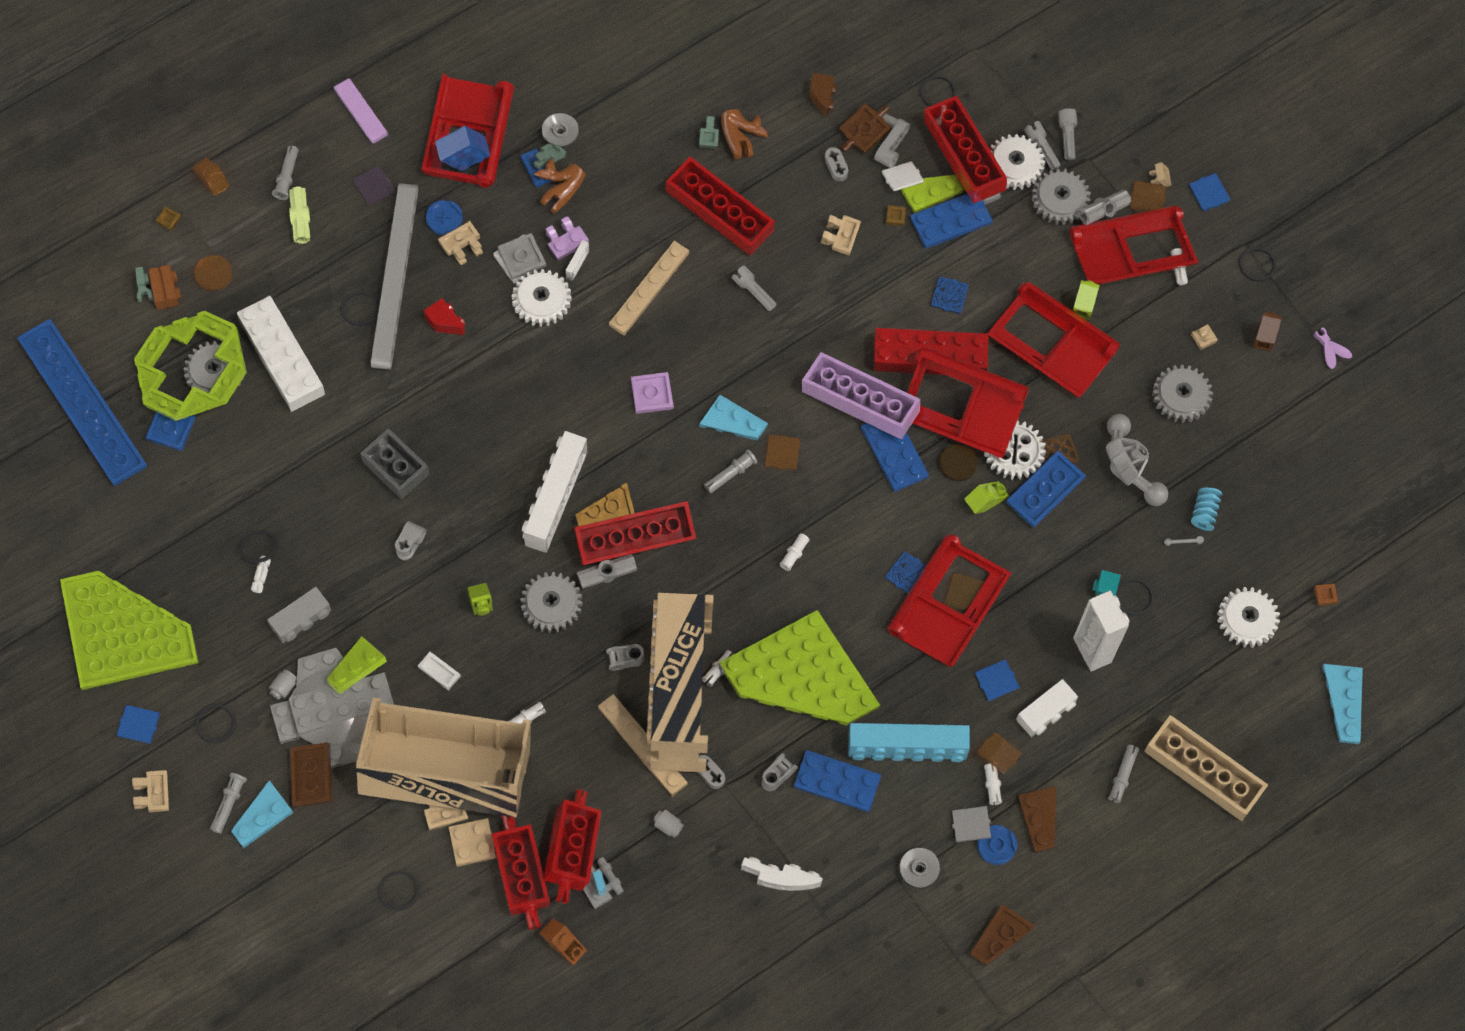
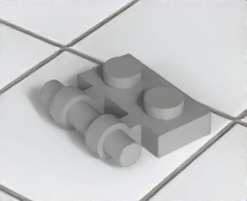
M604 857L597 860L600 868L596 871L600 870L602 875L605 874L609 881V884L605 885L606 893L601 896L598 895L593 877V872H595L593 866L590 881L583 889L594 910L612 900L609 894L610 891L614 890L617 895L624 892L621 887V881L615 877L610 863H607Z

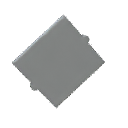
M987 806L952 811L954 820L952 827L955 829L956 842L991 838L989 826L991 820L988 819Z

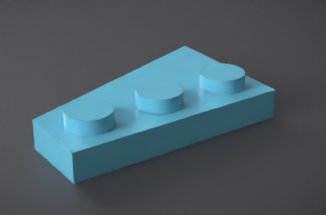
M719 395L699 424V427H709L719 432L725 431L758 441L768 426L767 422Z
M268 781L232 829V833L242 847L245 848L293 812L272 783Z

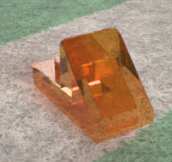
M207 157L192 167L195 174L214 196L230 186L218 165H213Z

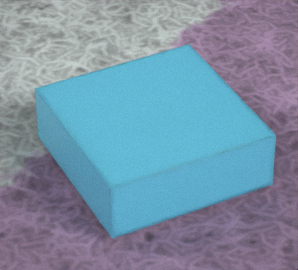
M600 870L593 872V877L598 895L601 896L606 893V887L602 872Z

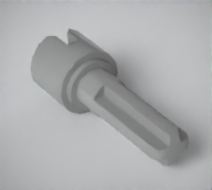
M1062 109L1059 111V127L1063 129L1064 158L1066 160L1075 159L1074 128L1077 126L1075 109Z
M1040 121L1034 122V130L1028 125L1024 132L1029 139H1032L1031 143H1037V147L1042 149L1041 153L1044 154V159L1051 170L1058 169L1061 164L1045 139L1047 133Z
M745 265L738 269L739 274L732 276V279L742 289L747 288L768 311L776 307L777 303L754 281L755 275Z

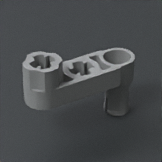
M886 113L883 119L891 127L892 131L877 150L875 160L891 168L896 164L899 154L894 151L907 134L910 123L902 119H896Z

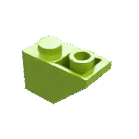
M1081 280L1073 312L1086 320H1090L1100 285L1092 281Z
M997 481L977 486L965 498V501L973 512L977 514L986 512L1007 499L1009 495L1005 487Z
M487 583L467 587L474 615H486L493 610Z

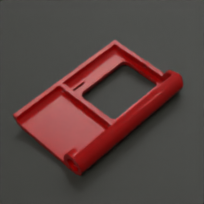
M1031 282L1022 283L1018 289L1019 296L987 333L988 336L1080 398L1118 351L1121 343ZM1023 305L1064 332V335L1046 356L1040 354L1004 328Z
M923 347L921 350L919 349L915 355L917 367L910 383L908 394L917 396L926 369H932L973 386V390L961 420L920 405V412L913 421V424L1003 458L1022 411L1029 387Z

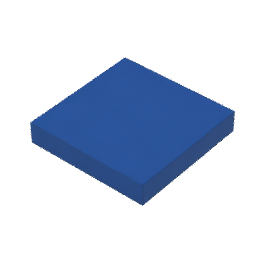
M156 412L146 435V440L183 451L196 417L192 415L175 421Z

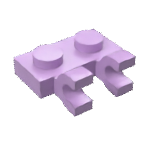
M568 216L561 220V226L567 232L566 234L558 237L552 225L546 228V236L551 241L548 243V248L557 261L575 252L582 240L589 244V239L580 226L574 228Z

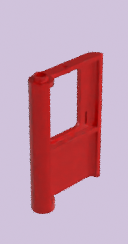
M442 74L421 169L422 172L430 176L478 184L484 188L492 186L497 172L514 85L507 81H499L496 86L454 79L446 74ZM467 126L472 130L481 131L486 134L485 138L490 156L480 162L477 175L442 169L443 162L440 161L435 141L447 136L451 127L461 128Z
M1174 205L1092 222L1088 225L1082 224L1070 227L1071 241L1087 281L1100 285L1198 264L1195 252L1181 222V219L1184 217L1182 208ZM1167 229L1175 231L1183 254L1141 263L1134 261L1126 238Z
M953 534L946 535L886 629L894 637L944 665L953 667L1012 573L962 546L957 536ZM956 557H962L989 572L988 578L964 614L957 612L932 597Z

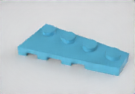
M1323 664L1322 668L1326 676V686L1330 694V703L1335 716L1334 721L1339 742L1359 744L1361 739L1362 668Z

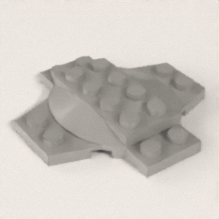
M337 648L299 658L297 685L291 697H289L288 701L270 706L280 743L283 744L297 739H302L312 744L328 742L330 744L331 769L357 761L373 697L381 698V703L394 705L385 672L364 677L341 694L335 691L328 684L327 678L343 659Z

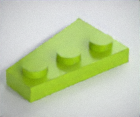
M361 636L328 676L327 682L335 691L341 694L387 662L386 658Z

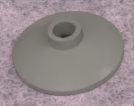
M553 114L542 125L543 137L547 142L555 146L569 145L578 136V124L573 117L567 114Z
M924 848L909 850L900 862V873L903 879L914 887L931 885L937 879L940 872V864L934 853ZM918 866L922 867L923 871L920 873L917 872L915 869Z

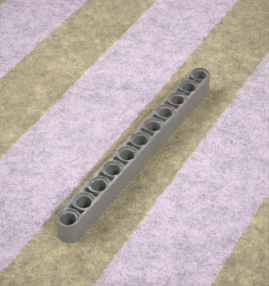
M403 183L398 185L371 368L391 370L418 198V185Z

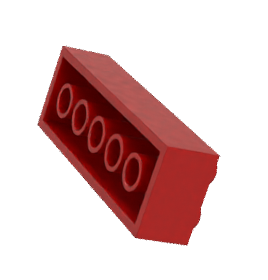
M956 95L925 108L924 122L973 204L1005 191L1007 188V177L958 96Z
M690 156L666 181L667 193L750 256L774 232L775 221Z
M876 328L873 371L915 373L917 367L915 355L923 347L987 371L988 334ZM926 369L925 374L944 375L932 369Z
M688 501L573 527L582 565L696 539Z

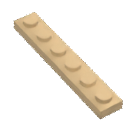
M673 241L609 322V326L625 336L689 255V250Z
M613 694L602 702L598 709L650 770V763H647V751H651V744H647V734ZM650 770L671 796H674L687 785V781L678 771Z

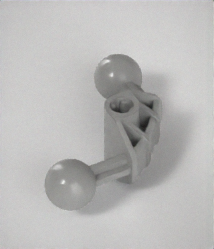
M1123 414L1111 416L1107 422V430L1112 435V439L1106 445V450L1111 461L1110 468L1112 473L1127 486L1133 483L1144 491V498L1148 504L1152 506L1164 504L1168 499L1167 487L1160 482L1150 483L1141 476L1149 458L1147 448L1137 440L1123 438L1131 430L1129 418Z

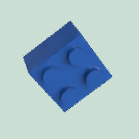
M463 126L435 141L440 161L459 171L467 170L471 165L482 162L490 156L485 136L467 126Z

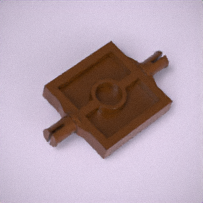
M865 103L839 128L848 139L841 146V149L847 152L854 145L866 154L891 130V127L883 119V116L890 111L889 107L884 104L877 112Z

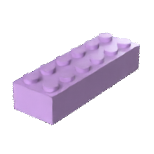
M820 352L802 380L803 393L901 440L920 412L919 398Z

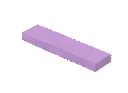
M350 78L334 86L335 92L372 144L388 136V132Z

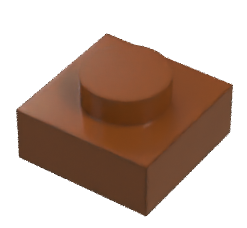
M1334 583L1316 585L1314 587L1318 606L1337 604L1338 599Z

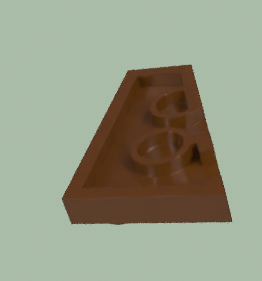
M1056 786L1018 795L1034 853L1054 849Z

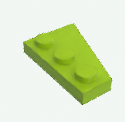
M956 175L923 178L922 183L900 190L915 214L963 193L964 189Z

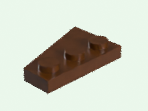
M1002 904L973 948L970 956L988 966L1036 926Z

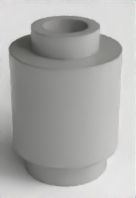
M284 669L269 686L270 694L278 700L280 698L285 699L295 686L297 677Z
M666 809L663 812L659 811L653 819L655 821L654 826L669 837L673 836L675 838L684 826L680 823V819Z

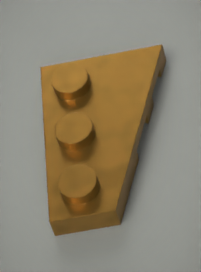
M627 483L577 513L575 516L578 526L633 514L634 509Z

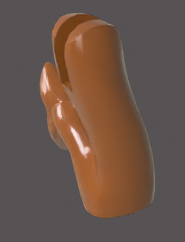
M737 109L727 110L721 114L723 133L733 157L741 159L742 152L745 158L752 157V144L739 129L768 138L766 130L761 126L760 116L756 115L751 122H748Z
M551 158L547 162L545 169L538 170L534 175L543 179L564 182L547 190L542 196L540 203L545 206L551 200V197L554 196L558 201L555 202L550 211L554 214L558 212L576 193L586 176L585 172L579 166L572 163L563 170L556 171L554 161Z

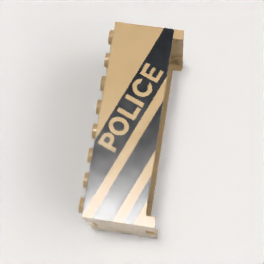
M658 593V600H654L647 744H651V751H647V763H650V770L706 772L707 759H699V753H707L708 736L700 735L704 634H711L713 595Z
M373 697L356 763L358 794L516 818L524 774L526 773L530 754L531 720L523 719L522 724L386 704L381 703V698ZM507 770L511 771L508 783L505 782ZM516 771L514 784H512L513 773Z

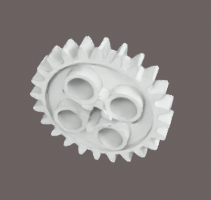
M1017 421L1005 453L1009 459L1003 460L1000 457L985 452L984 456L989 457L986 463H993L991 470L997 468L996 474L998 475L1003 472V478H1006L1008 474L1011 480H1013L1015 475L1021 480L1022 474L1028 478L1029 471L1034 474L1035 468L1040 469V463L1044 461L1043 456L1046 450H1043V448H1045V443H1040L1043 436L1037 437L1039 431L1033 432V425L1027 428L1025 421L1022 425H1019V421ZM1014 435H1017V453L1015 456V465H1013L1012 457L1014 451ZM1021 440H1027L1029 444H1023ZM1024 457L1028 461L1022 462L1019 458Z

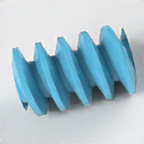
M1201 488L1197 493L1198 496L1191 523L1199 529L1212 531L1214 526L1211 524L1216 522L1213 517H1217L1218 514L1214 510L1219 509L1217 504L1221 502L1219 497L1222 496V492L1215 488Z

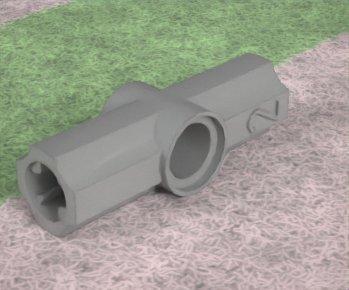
M1121 190L1106 198H1097L1093 204L1080 210L1079 219H1081L1083 224L1088 225L1105 216L1112 217L1116 211L1129 205L1131 196L1126 190Z
M632 554L612 561L604 560L597 566L577 572L580 586L582 589L602 582L610 583L617 577L637 571L634 557ZM604 569H610L612 571L610 574L602 573Z

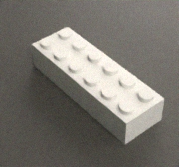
M271 296L237 312L241 326L291 412L325 395L322 383Z
M567 431L557 441L556 447L558 449L556 454L553 453L550 458L549 464L551 466L544 473V484L542 487L539 486L536 493L537 501L535 504L532 503L529 510L530 518L528 521L525 520L522 527L525 546L545 553L549 549L587 455V438Z
M1111 590L1088 601L1073 637L1090 671L1112 663L1129 626V619L1126 613H1122L1119 607L1120 602L1116 595L1113 596Z

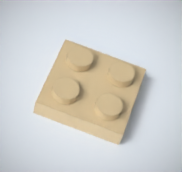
M488 818L449 827L457 867L496 858Z

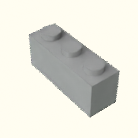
M315 587L267 620L280 641L285 643L286 641H292L302 630L306 631L311 628L318 619L326 618L331 608L318 588Z

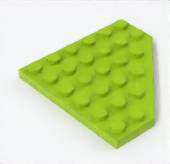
M100 571L60 579L82 690L199 663L192 628L187 622L178 619L170 612L156 606L143 596L132 592L126 586L110 579Z
M818 610L719 663V667L738 696L744 699L750 698L758 700L759 703L771 706L777 705L789 711L807 713L812 715V717L837 721L839 724L846 726L880 707L879 702Z

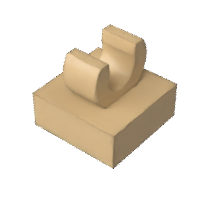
M1162 162L1155 164L1156 170H1151L1149 174L1152 177L1157 175V177L1151 180V183L1153 185L1161 183L1164 187L1170 186L1169 169Z
M1209 325L1199 328L1191 334L1200 350L1216 343L1218 340Z

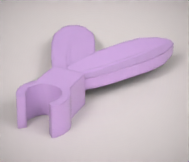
M1323 327L1320 329L1323 336L1318 335L1317 331H1315V339L1324 345L1325 361L1330 369H1334L1336 365L1335 354L1344 359L1352 358V354L1347 348L1330 341L1331 339Z

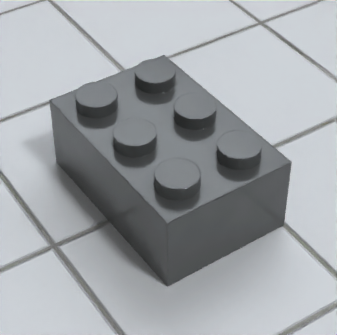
M389 428L360 453L362 462L401 500L429 475L428 466Z

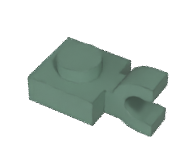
M707 116L706 128H701L699 148L717 149L719 129H714L713 116Z
M549 143L541 147L540 152L536 153L535 157L538 160L533 165L540 169L551 158L554 162L564 158L566 151L560 146Z
M143 267L135 268L138 302H142V296L145 294L148 295L150 301L153 300L152 292L147 288V284H150L149 274L145 273Z

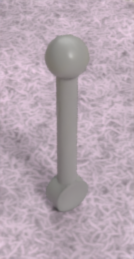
M1198 536L1197 539L1171 540L1167 538L1164 540L1167 546L1176 543L1196 542L1197 544H1202L1204 542L1202 536Z

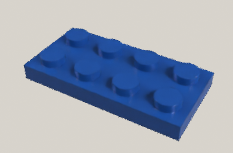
M968 194L910 215V220L925 249L988 226L993 221L983 200L973 204Z
M868 423L861 426L894 492L929 477L907 432L901 440Z
M1057 451L1006 501V504L1031 527L1035 528L1085 479L1086 475L1062 453Z
M806 750L794 788L869 813L881 774Z

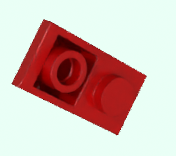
M443 298L424 310L425 319L436 332L456 335L465 334L464 320L460 316L457 317L455 315L452 305L449 302L446 303Z

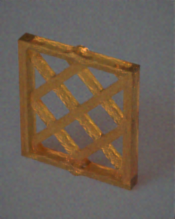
M1070 433L1040 442L1047 443L1052 441L1050 446L1045 444L1048 450L1043 456L1044 464L1046 463V457L1048 459L1051 458L1048 455L1050 450L1060 452L1062 447L1069 449L1067 454H1062L1071 460V463L1080 462ZM1067 439L1070 440L1071 447L1065 444ZM1054 442L1061 445L1058 450L1052 448ZM1071 451L1074 452L1075 459L1069 456Z

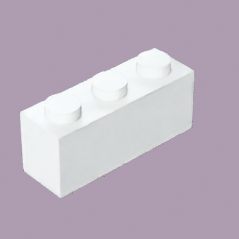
M1062 679L1020 712L1016 720L1031 737L1035 734L1039 736L1047 729L1046 725L1050 722L1056 723L1062 717L1060 714L1065 710L1069 712L1076 706L1075 702L1078 696Z

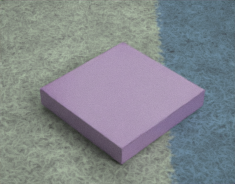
M668 372L631 377L636 414L674 409Z

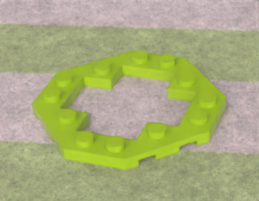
M206 311L199 312L197 316L191 318L185 317L173 321V324L165 327L161 325L154 328L134 358L138 370L139 385L143 394V404L147 408L175 421L227 404L247 373L237 327L235 324ZM196 330H199L223 341L214 356L227 363V366L209 393L193 387L184 402L158 390L166 374L153 368V366L172 338L187 345Z

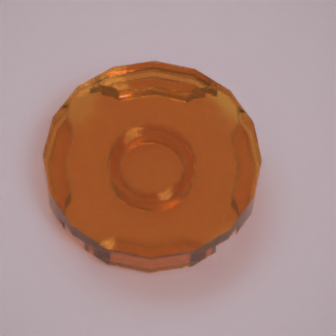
M210 255L197 263L194 274L196 282L200 287L208 291H218L230 283L232 269L227 259L218 255Z

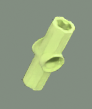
M293 187L289 190L291 203L289 212L291 225L293 226L294 243L305 244L310 241V214L307 206L306 190L301 187Z

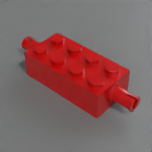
M581 789L575 791L574 802L564 799L556 808L543 879L559 885L556 901L560 902V899H562L561 903L569 902L571 888L582 891L590 881L602 810L585 806L588 793L584 790L582 794Z
M501 815L505 831L492 833V839L510 914L512 916L525 913L528 930H534L533 921L536 929L541 927L537 910L549 907L550 900L545 880H543L544 876L531 824L517 827L514 817H509L510 820H508L507 816Z

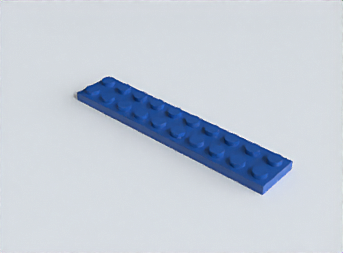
M51 319L17 337L112 484L116 486L145 469L147 464Z

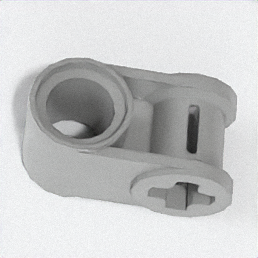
M410 521L404 525L395 543L398 558L401 560L412 558L425 537V528Z
M638 644L616 646L606 650L611 664L609 669L612 671L640 666L645 661L643 647ZM638 652L641 655L638 658H632L631 654Z
M782 753L763 773L762 787L767 791L776 790L796 771L797 766L792 765L785 758V754ZM773 777L776 782L769 783L766 778Z

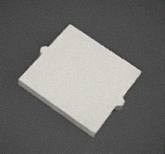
M912 161L882 170L886 183L890 185L893 191L923 182L919 169H916Z

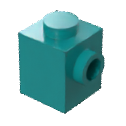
M1102 570L1099 580L1095 579L1092 589L1096 591L1094 597L1110 590L1113 596L1116 595L1121 575Z

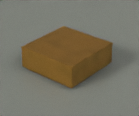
M888 205L886 225L904 227L906 207Z
M165 206L155 222L172 232L182 216Z

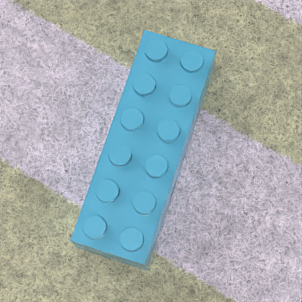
M850 723L848 732V757H852L854 760L872 758L873 760L880 761L884 760V758H892L894 761H902L904 758L912 759V761L931 759V761L940 762L943 759H951L952 762H962L966 760L970 749L969 726Z

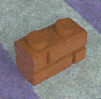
M170 265L149 269L148 273L156 308L161 310L167 307L178 306V299L181 298L179 287H175V282H178L176 271H172Z

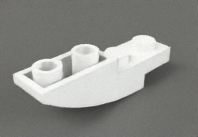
M749 857V859L744 858L741 870L759 876L757 884L779 890L813 889L820 887L823 879L819 877L818 873L802 871L799 866L794 864H785L783 871H780L779 867L768 864V866L761 864L760 860Z

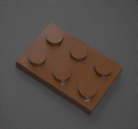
M325 742L290 748L292 806L302 807L332 802L330 744Z

